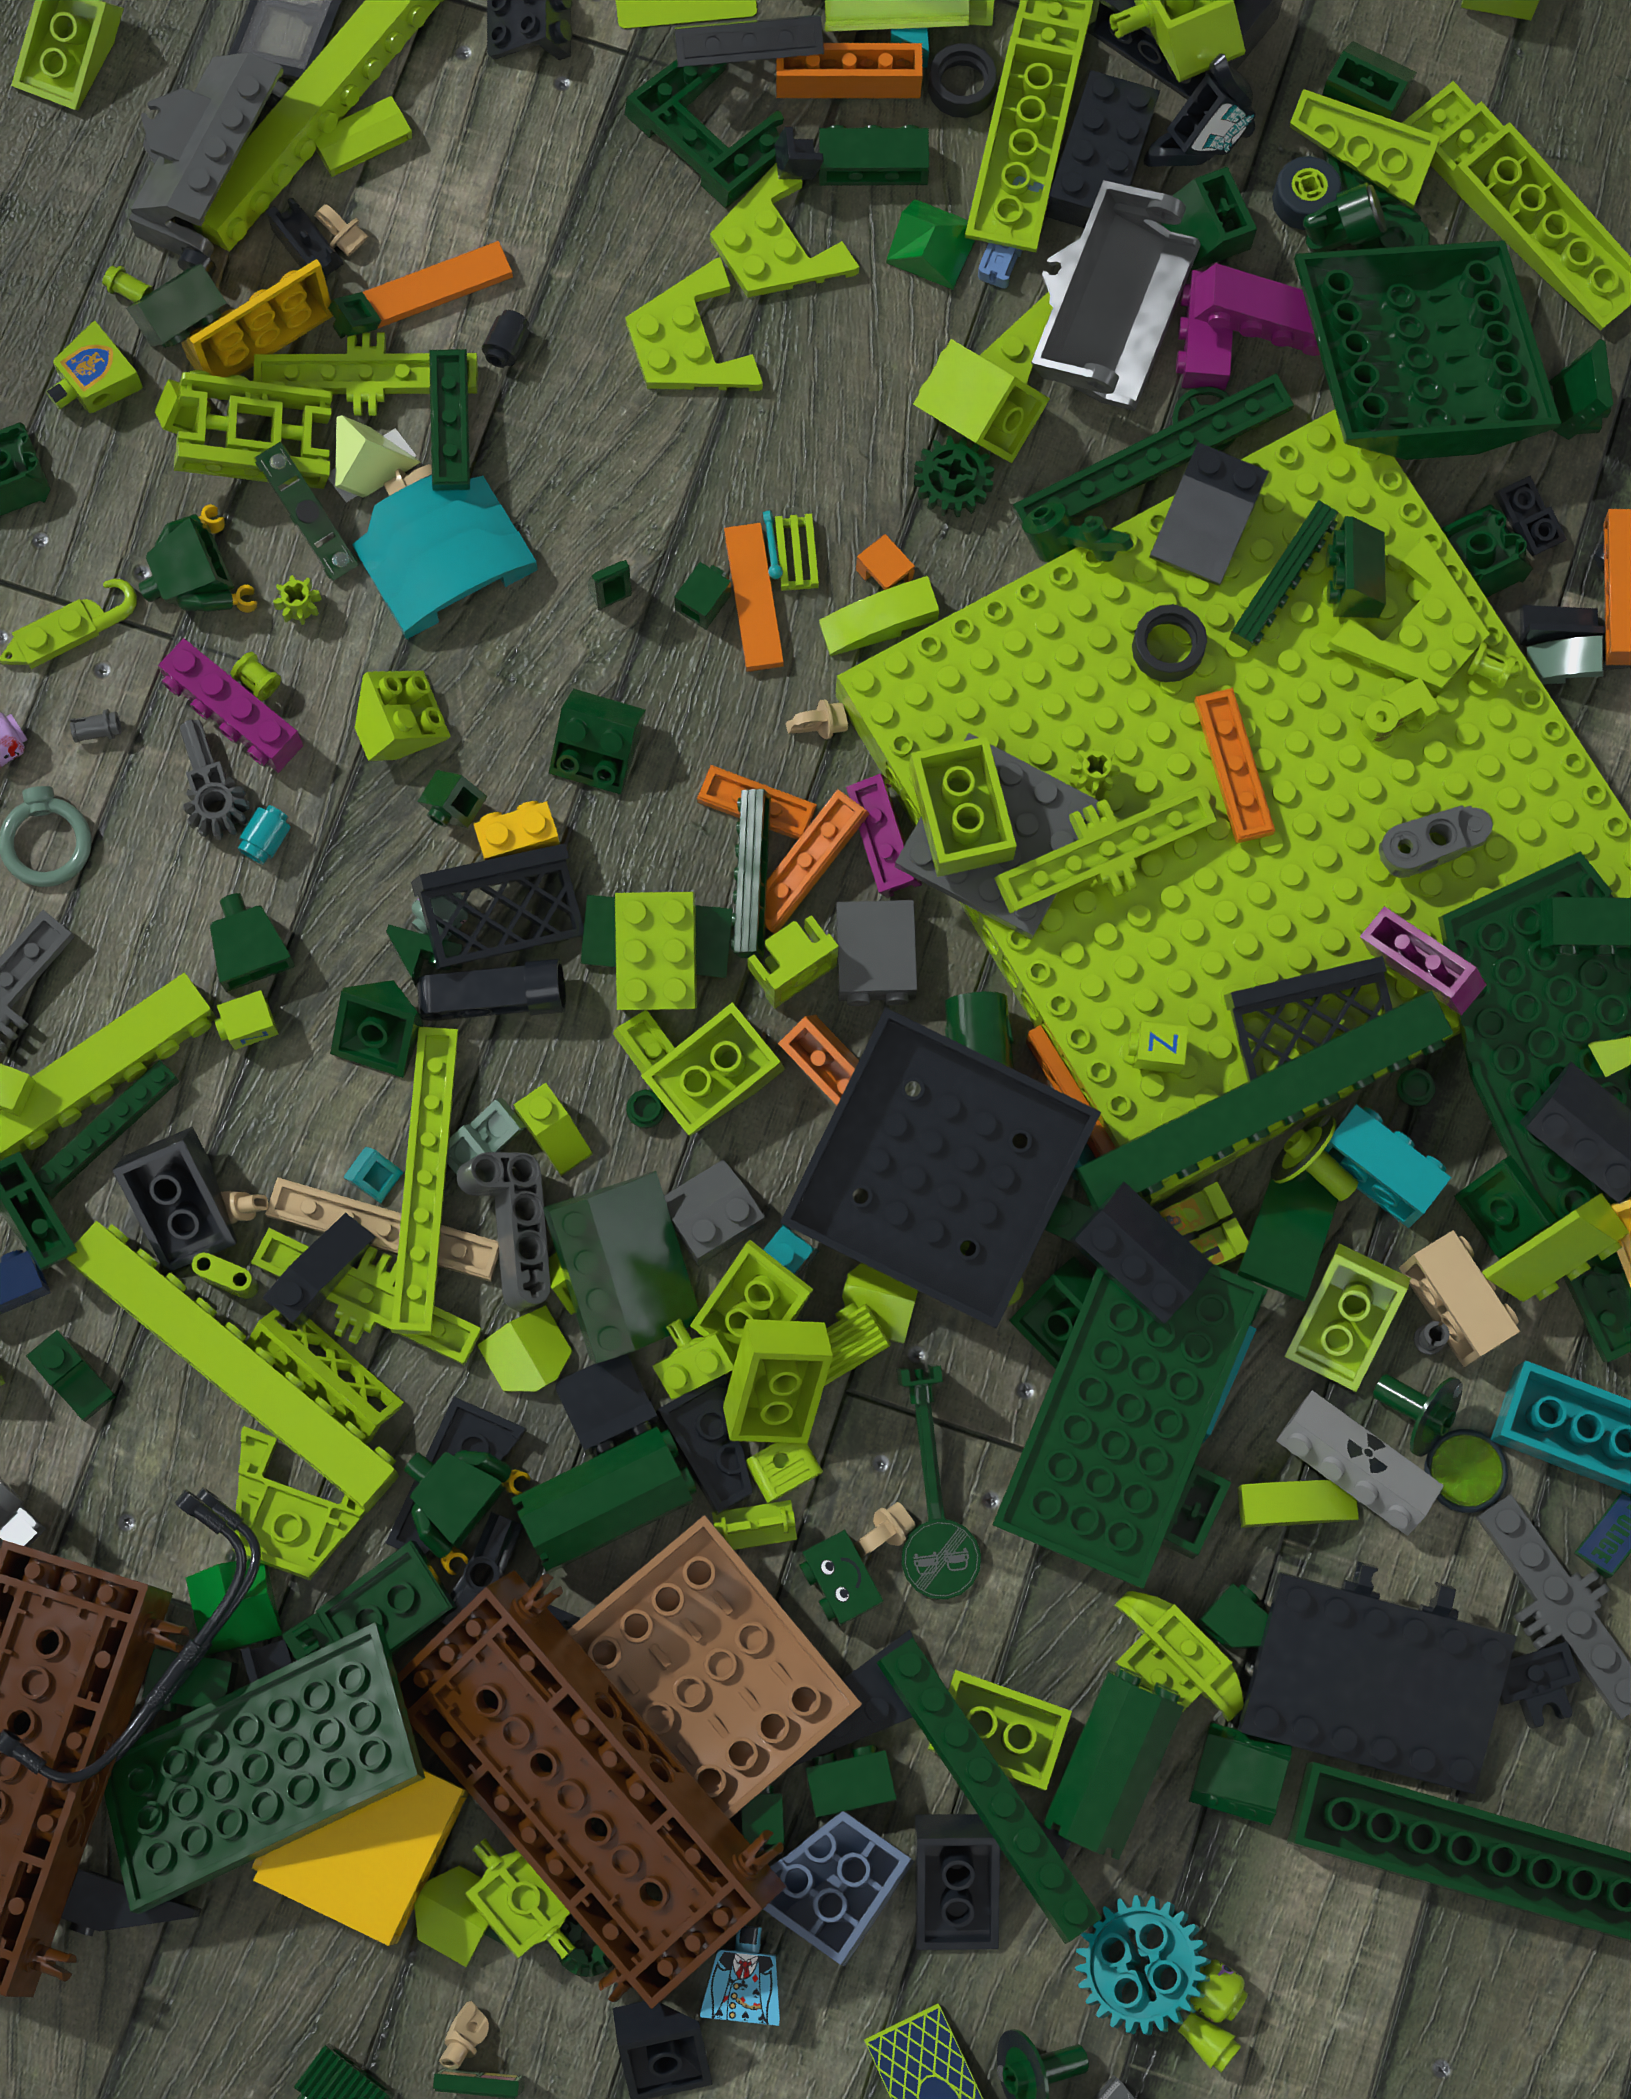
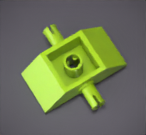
M1134 0L1136 6L1110 15L1112 30L1118 29L1115 32L1117 38H1121L1145 26L1149 28L1178 82L1210 70V63L1220 53L1225 54L1227 61L1245 54L1244 42L1233 0Z

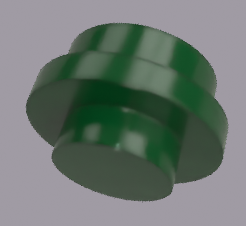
M1412 1068L1403 1072L1398 1078L1396 1091L1400 1100L1406 1105L1421 1107L1429 1103L1434 1097L1436 1085L1433 1077L1427 1071Z
M644 1089L631 1095L626 1105V1112L632 1124L639 1128L648 1129L655 1127L662 1121L665 1115V1105L652 1090Z

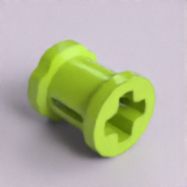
M1481 642L1467 673L1470 675L1475 673L1497 682V687L1503 689L1517 657L1511 655L1507 658L1487 649V644Z
M254 652L244 654L235 663L230 672L233 679L242 681L254 692L253 695L261 702L268 699L281 682V676L276 672H270L259 663L258 657Z

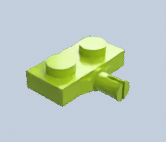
M678 1319L666 1326L678 1347L672 1354L658 1360L652 1366L671 1400L732 1371L736 1355L721 1329L706 1337L691 1339L682 1320Z

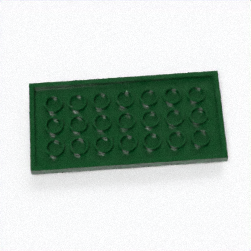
M1211 1266L1190 1297L1165 1324H1160L1152 1319L1097 1268L992 1525L1144 1589L1264 1287Z
M375 1622L141 1736L133 1747L114 1764L104 1796L130 1912L141 1914L425 1779L385 1630L382 1625Z

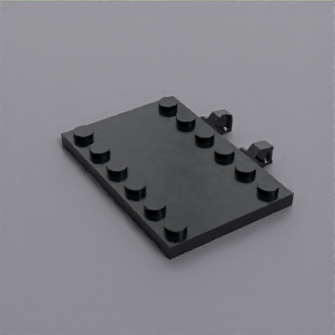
M1358 1561L1353 1580H1344L1342 1588L1280 1572L1238 1730L1248 1735L1475 1794L1517 1636L1512 1633L1459 1620V1610L1452 1608L1456 1589L1450 1585L1435 1582L1438 1588L1436 1596L1430 1599L1429 1606L1421 1604L1418 1609L1380 1599V1593L1373 1591L1374 1586L1371 1582L1373 1573L1378 1571L1375 1565Z

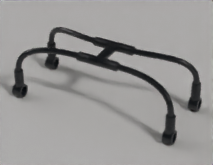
M202 1487L197 1495L185 1489L175 1501V1504L181 1510L202 1522L217 1535L221 1533L227 1538L236 1554L235 1574L230 1587L216 1610L196 1637L186 1643V1646H184L145 1698V1705L126 1730L97 1761L80 1771L63 1773L48 1767L46 1760H43V1758L30 1750L16 1734L7 1729H3L0 1733V1751L16 1759L31 1772H34L35 1775L41 1774L54 1782L65 1784L81 1782L97 1774L115 1757V1763L118 1762L138 1741L163 1705L169 1704L210 1647H212L211 1641L248 1593L256 1578L261 1561L259 1541L252 1529L243 1522L244 1518L234 1512V1510H231L221 1499L206 1488ZM236 1530L246 1538L250 1546L251 1560L247 1573L246 1550L241 1539L235 1533ZM27 1719L17 1732L18 1735H23L28 1731L31 1720Z

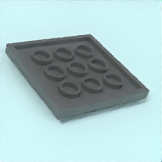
M968 733L964 741L978 737ZM990 744L1017 845L1014 859L937 877L921 816L898 856L894 867L1032 939L1057 893L1010 914L994 877L1077 841L1078 837L1070 822L1069 814L1079 811L1085 824H1087L1083 815V808L1092 805L1098 817H1100L1096 807L1098 800Z

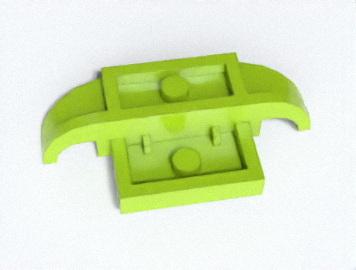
M1127 1591L1114 1605L1138 1627L1137 1630L1142 1634L1115 1662L1117 1666L1121 1665L1139 1673L1142 1678L1141 1683L1154 1688L1156 1682H1159L1178 1691L1180 1695L1178 1701L1185 1706L1183 1711L1200 1694L1205 1699L1208 1698L1220 1710L1228 1722L1243 1709L1242 1690L1232 1662L1175 1604H1171L1156 1596Z

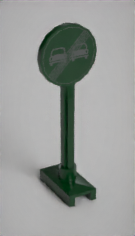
M930 1364L928 1365L929 1377H924L923 1369H914L915 1378L910 1379L909 1369L896 1368L898 1384L903 1387H909L910 1403L915 1405L928 1520L921 1523L908 1535L902 1547L901 1565L906 1579L917 1592L932 1599L946 1600L961 1595L973 1585L980 1571L981 1553L977 1540L965 1526L953 1520H947L944 1517L931 1402H934L933 1384L943 1382L942 1370L940 1365Z

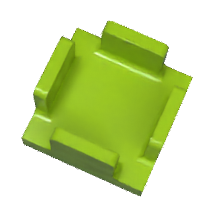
M812 915L805 919L804 929L813 942H811L796 921L791 922L765 941V947L771 953L765 959V965L771 972L770 975L754 954L748 958V969L764 989L765 997L774 1009L837 966L839 946L830 934L826 935Z

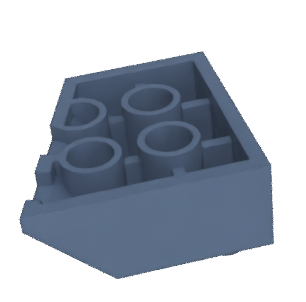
M842 1811L803 1841L795 1850L770 1867L787 1887L763 1910L838 1964L846 1966L914 1864V1861Z

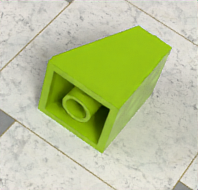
M951 339L947 347L940 353L937 364L927 381L921 386L919 395L913 405L980 446L1012 463L1050 398Z

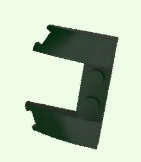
M676 59L627 96L624 115L649 138L654 134L660 137L702 176L700 185L726 209L750 189L776 163L774 145L779 138L776 127L783 124L784 118L782 113L777 110L728 148L686 109L726 70L727 63L714 64L711 68L704 65L678 67Z

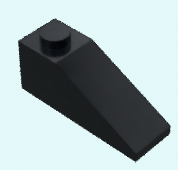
M345 1212L284 1271L263 1296V1299L269 1306L300 1330L375 1241L376 1236Z
M78 1869L61 1918L71 1922L70 1930L87 1936H93L95 1930L100 1932L195 1918L200 1916L202 1909L171 1899L141 1914L130 1912L123 1881L89 1869Z

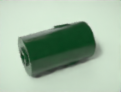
M987 991L970 992L945 1000V1037L1014 1069L1012 1044H1015L1009 1018L1007 995Z

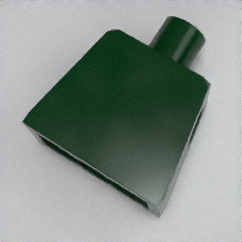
M240 893L227 895L219 901L225 918L212 922L210 924L218 978L226 992L295 967L288 950L262 906L247 909Z

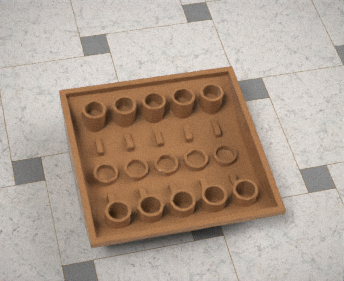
M705 1515L567 1630L728 1819L734 1816L862 1705Z

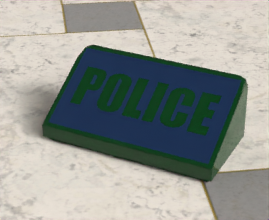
M1623 1491L1617 1496L1574 1552L1576 1556L1605 1579L1612 1577L1631 1553V1496Z

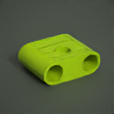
M205 1252L197 1254L192 1260L193 1271L204 1282L244 1299L252 1298L258 1292L259 1285L257 1280L245 1268ZM210 1264L209 1269L206 1270V1271H203V1268H204L206 1265ZM243 1279H247L243 1286H239Z
M776 1442L745 1460L767 1503L779 1499L823 1473L807 1443Z

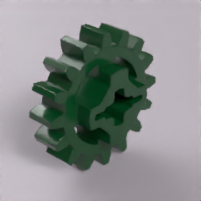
M947 436L946 445H941L940 442L934 440L932 442V452L923 448L921 451L922 461L915 462L914 472L917 474L914 475L913 485L920 487L918 490L919 500L928 497L927 509L932 510L936 506H940L941 516L944 517L949 509L954 510L956 518L961 516L962 508H966L971 514L974 513L976 508L975 501L984 505L987 500L985 492H992L994 482L990 479L994 476V467L987 466L990 455L983 454L979 456L980 445L976 443L971 448L967 447L966 437H962L959 444H954L951 436ZM968 462H970L974 466V468L970 467ZM952 474H957L956 480L950 479ZM933 485L937 486L940 492L937 491Z

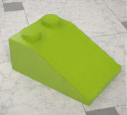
M35 0L11 86L78 111L114 44L124 8L103 0Z
M732 1002L643 1073L641 1077L690 1137L757 1093L782 1073L785 1068Z
M749 1240L690 1326L703 1337L721 1329L737 1356L746 1319L795 1321L813 1289Z
M1339 1243L1284 1357L1357 1392L1408 1290L1411 1278Z

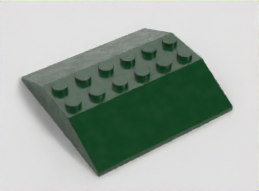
M1505 240L1295 254V265L1345 444L1404 460L1477 455L1557 429L1561 425Z

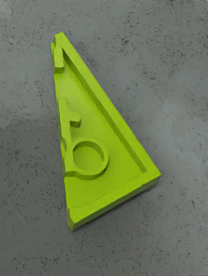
M1049 292L979 356L1028 384V379L1033 369L1031 361L1053 309L1049 303Z

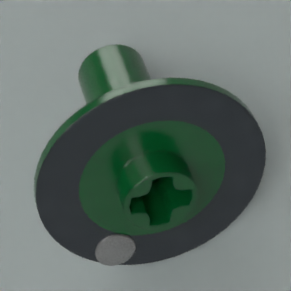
M1385 1374L1376 1384L1373 1398L1416 1421L1410 1439V1450L1415 1456L1422 1457L1429 1453L1438 1439L1444 1436L1452 1427L1460 1404L1463 1384L1458 1378L1450 1377L1443 1381L1428 1397L1394 1377Z
M1017 2029L1004 2032L998 2042L997 2073L1007 2099H1049L1048 2084L1085 2074L1089 2068L1087 2054L1079 2044L1040 2055L1029 2037Z

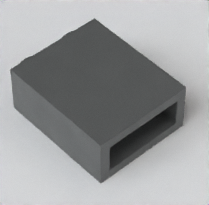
M914 900L836 902V938L839 946L837 959L838 1001H847L849 1006H866L870 1004L871 1000H885L888 1005H905L909 1003V1000L915 999L917 975Z

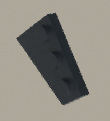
M726 1374L678 1397L656 1411L665 1429L669 1430L679 1453L716 1515L748 1498L753 1493L743 1447L740 1445V1441H730L723 1409L729 1385Z

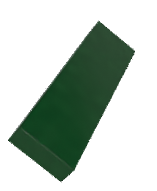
M467 349L429 350L433 491L470 490Z

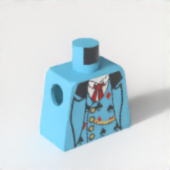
M744 1926L736 1933L735 1950L718 1949L700 2017L779 2026L776 1955L759 1953L762 1928Z

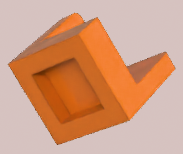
M886 534L857 556L856 571L865 581L872 576L884 590L891 588L901 579L909 582L914 577V564Z

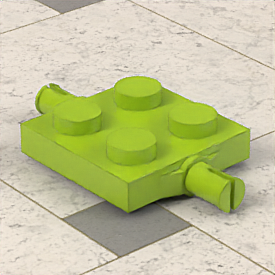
M483 1839L480 1842L482 1848L477 1844L472 1851L477 1854L488 1869L482 1879L465 1893V1896L517 1959L522 1957L534 1945L546 1940L560 1955L561 1959H564L568 1952L571 1953L576 1948L560 1930L565 1918L571 1913L517 1849L500 1857L487 1839Z

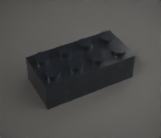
M1090 71L1049 195L1045 217L1085 228L1103 180L1132 186L1156 112L1160 90L1097 71Z

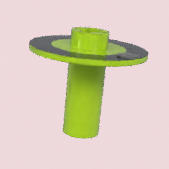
M1323 1115L1314 1119L1287 1140L1272 1166V1180L1276 1183H1284L1306 1170L1339 1201L1347 1199L1356 1190L1359 1183L1358 1180L1324 1150L1336 1128V1120L1331 1115Z

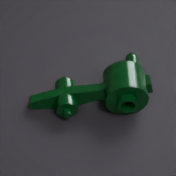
M1050 502L1035 508L1025 517L1022 523V528L1039 560L1043 562H1050L1075 549L1077 546L1092 550L1098 561L1110 562L1117 551H1128L1134 545L1129 534L1107 528L1103 519L1099 516H1088L1081 526H1075L1065 506L1059 502Z

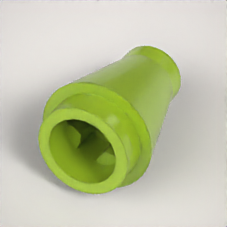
M1192 2012L1178 2029V2032L1186 2038L1210 2069L1212 2067L1216 2068L1220 2073L1223 2072L1241 2048V2045L1234 2040L1235 2035Z

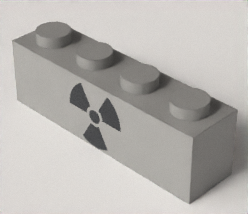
M1313 1390L1296 1409L1276 1440L1291 1453L1298 1456L1406 1536L1426 1517L1444 1486Z

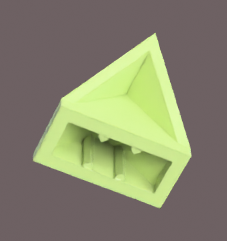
M343 415L337 417L335 487L364 498L383 487L385 482L394 478L397 469L407 472L421 463L371 427Z

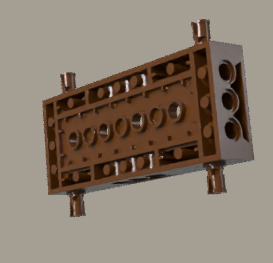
M3 1540L0 1548V1733L3 1729L13 1732L30 1750L43 1758V1760H46L48 1767L59 1772H77L97 1761L126 1730L155 1645L171 1649L177 1653H180L184 1648V1645L169 1638V1634L189 1636V1628L164 1621L173 1593ZM55 1631L59 1637V1645L53 1653L46 1654L42 1646L43 1640L47 1634ZM27 1712L31 1720L30 1727L26 1733L18 1735L14 1729L15 1719L19 1714ZM0 1751V1798L2 1801L0 1809V1995L33 1998L42 1973L59 1978V1980L64 1982L68 1981L73 1974L58 1966L56 1961L76 1963V1955L51 1948L116 1757L92 1777L81 1782L65 1784L49 1780L41 1774L35 1775L34 1772H31L16 1759Z
M514 1570L486 1586L397 1674L414 1736L418 1733L616 1966L606 1977L599 1981L600 1991L617 1982L618 1986L608 1998L611 2002H617L624 1993L633 1987L648 2006L653 2009L787 1887L768 1866V1863L774 1857L783 1852V1844L779 1842L768 1850H763L765 1844L774 1834L770 1830H764L750 1844L561 1625L547 1607L562 1595V1587L559 1586L544 1595V1591L554 1577L549 1574H543L539 1581L530 1588ZM485 1689L491 1690L496 1694L499 1701L497 1709H492L485 1703L483 1698ZM538 1753H543L551 1759L553 1764L551 1773L545 1772L539 1767L537 1762ZM593 1817L600 1818L605 1822L608 1829L607 1836L604 1837L595 1833L591 1825ZM647 1882H653L661 1888L663 1893L662 1901L653 1900L646 1891Z

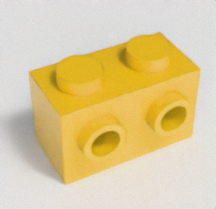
M538 801L525 802L519 805L516 811L503 815L501 812L489 813L481 817L480 822L473 823L484 861L560 844L547 801L542 803Z

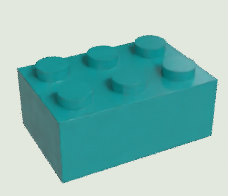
M1356 1104L1335 1130L1324 1150L1358 1180L1357 1189L1409 1228L1425 1213L1452 1177L1445 1173L1446 1167L1439 1160L1429 1155L1424 1157L1413 1148L1415 1145L1409 1137L1399 1131L1393 1133L1381 1124L1383 1120L1375 1111L1368 1107L1362 1109Z

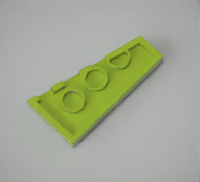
M1305 89L1301 93L1290 122V128L1412 209L1415 206L1441 138L1440 136Z

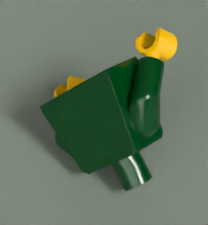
M206 505L199 517L193 514L171 521L164 526L155 542V546L146 555L152 576L138 584L142 596L148 602H153L162 596L165 602L176 605L183 610L203 612L230 610L233 605H237V608L245 613H250L257 608V601L244 602L241 599L244 595L254 594L252 586L242 585L235 594H231L229 591L234 588V585L212 533L222 531L225 526L224 517L210 520V518L218 515V508L215 505Z
M461 1450L454 1456L445 1452L435 1464L418 1452L409 1460L404 1468V1472L419 1483L410 1495V1498L415 1502L411 1514L419 1538L436 1557L441 1558V1564L451 1575H456L449 1566L451 1559L454 1557H461L468 1564L466 1555L459 1548L502 1493L506 1490L516 1495L521 1494L522 1492L514 1488V1480L519 1476L530 1481V1476L527 1473L516 1469L512 1470L508 1464L488 1452Z

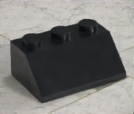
M1570 1062L1519 1123L1620 1204L1631 1191V1110Z
M1122 1182L1069 1240L1152 1319L1160 1324H1165L1190 1297L1213 1265L1125 1182Z

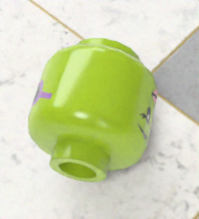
M1212 1959L1210 1964L1200 1967V1973L1210 1977V1981L1198 1982L1196 1986L1204 1993V1998L1192 1996L1189 2001L1197 2012L1214 2023H1219L1225 2019L1232 2021L1248 1996V1992L1244 1990L1245 1981L1240 1974L1217 1959Z

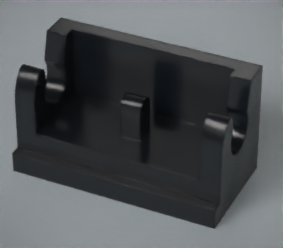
M294 198L288 199L289 208L284 213H280L275 206L266 211L273 233L301 268L317 259L321 264L324 277L344 265L343 260L329 246L328 241Z

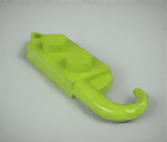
M110 579L103 582L104 588L116 587L123 591L125 598L122 604L104 613L101 607L94 601L78 599L12 632L14 637L0 656V663L2 665H29L33 669L99 636V632L125 620L133 613L137 605L135 589L129 582L122 579Z

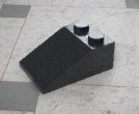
M1198 442L1149 558L1220 586L1269 471Z
M193 1126L124 1155L112 1171L165 1274L192 1263L193 1258L199 1253L214 1254L237 1243L211 1162Z
M978 1814L915 1815L916 1950L999 1949V1845Z

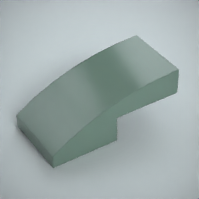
M1603 636L1568 638L1527 647V661L1542 684L1566 683V678L1603 677Z
M497 1098L470 1124L463 1125L449 1138L447 1164L457 1175L458 1169L465 1162L481 1153L501 1151L526 1126L503 1098Z

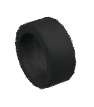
M958 43L941 50L936 54L930 65L928 92L933 104L941 112L958 118L979 115L987 109L995 96L997 83V68L993 58L984 49L973 44ZM969 66L983 76L984 85L976 94L969 96L955 95L947 91L942 85V75L949 68Z
M1174 604L1160 605L1148 611L1138 622L1132 642L1133 658L1139 669L1152 679L1162 682L1181 681L1192 675L1201 664L1207 645L1206 628L1200 618L1188 608ZM1161 624H1172L1181 627L1191 638L1192 648L1190 654L1179 663L1159 661L1150 654L1147 647V638L1151 630Z

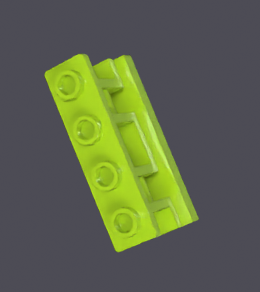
M202 370L182 373L178 388V405L197 407L196 433L178 431L174 471L268 482L263 472L257 467L254 457L281 442V439L301 441L300 457L290 456L308 486L324 489L330 475V461H328L330 450L311 448L312 422L328 424L331 417L330 405L333 392L325 391L315 385H305L303 387L287 386L284 382L278 380H268L266 382L249 381L246 377L240 375L228 377L211 376L210 373ZM207 398L229 400L227 416L206 414ZM283 408L303 410L301 426L283 424ZM237 412L272 417L271 442L236 438ZM206 429L226 431L225 448L204 445ZM294 476L283 484L290 485L298 480V478Z

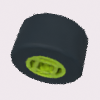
M1306 156L1298 157L1288 162L1279 172L1272 196L1274 211L1280 220L1288 226L1305 230L1303 226L1305 216L1336 200V194L1342 190L1340 176L1332 165L1320 158Z

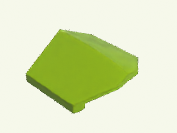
M861 1263L847 1275L842 1294L845 1307L855 1302L858 1308L867 1303L888 1340L901 1344L905 1343L918 1290Z
M546 1305L508 1322L477 1345L503 1392H537L558 1379L572 1354L570 1346Z
M459 1865L427 1881L414 1907L418 1940L467 1967L489 1924L465 1896V1893L482 1878Z

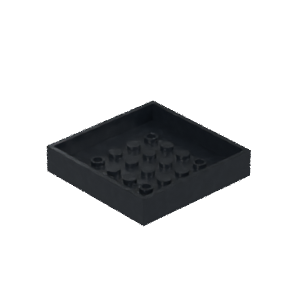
M885 1007L780 1223L997 1329L1101 1112ZM910 1082H916L921 1088L920 1093L915 1097H911L905 1092V1087ZM1017 1134H1023L1028 1140L1027 1146L1023 1149L1016 1148L1012 1143L1013 1137ZM857 1189H865L868 1192V1200L863 1204L856 1203L853 1199V1194ZM964 1241H971L975 1244L976 1251L972 1256H965L961 1253L960 1246Z

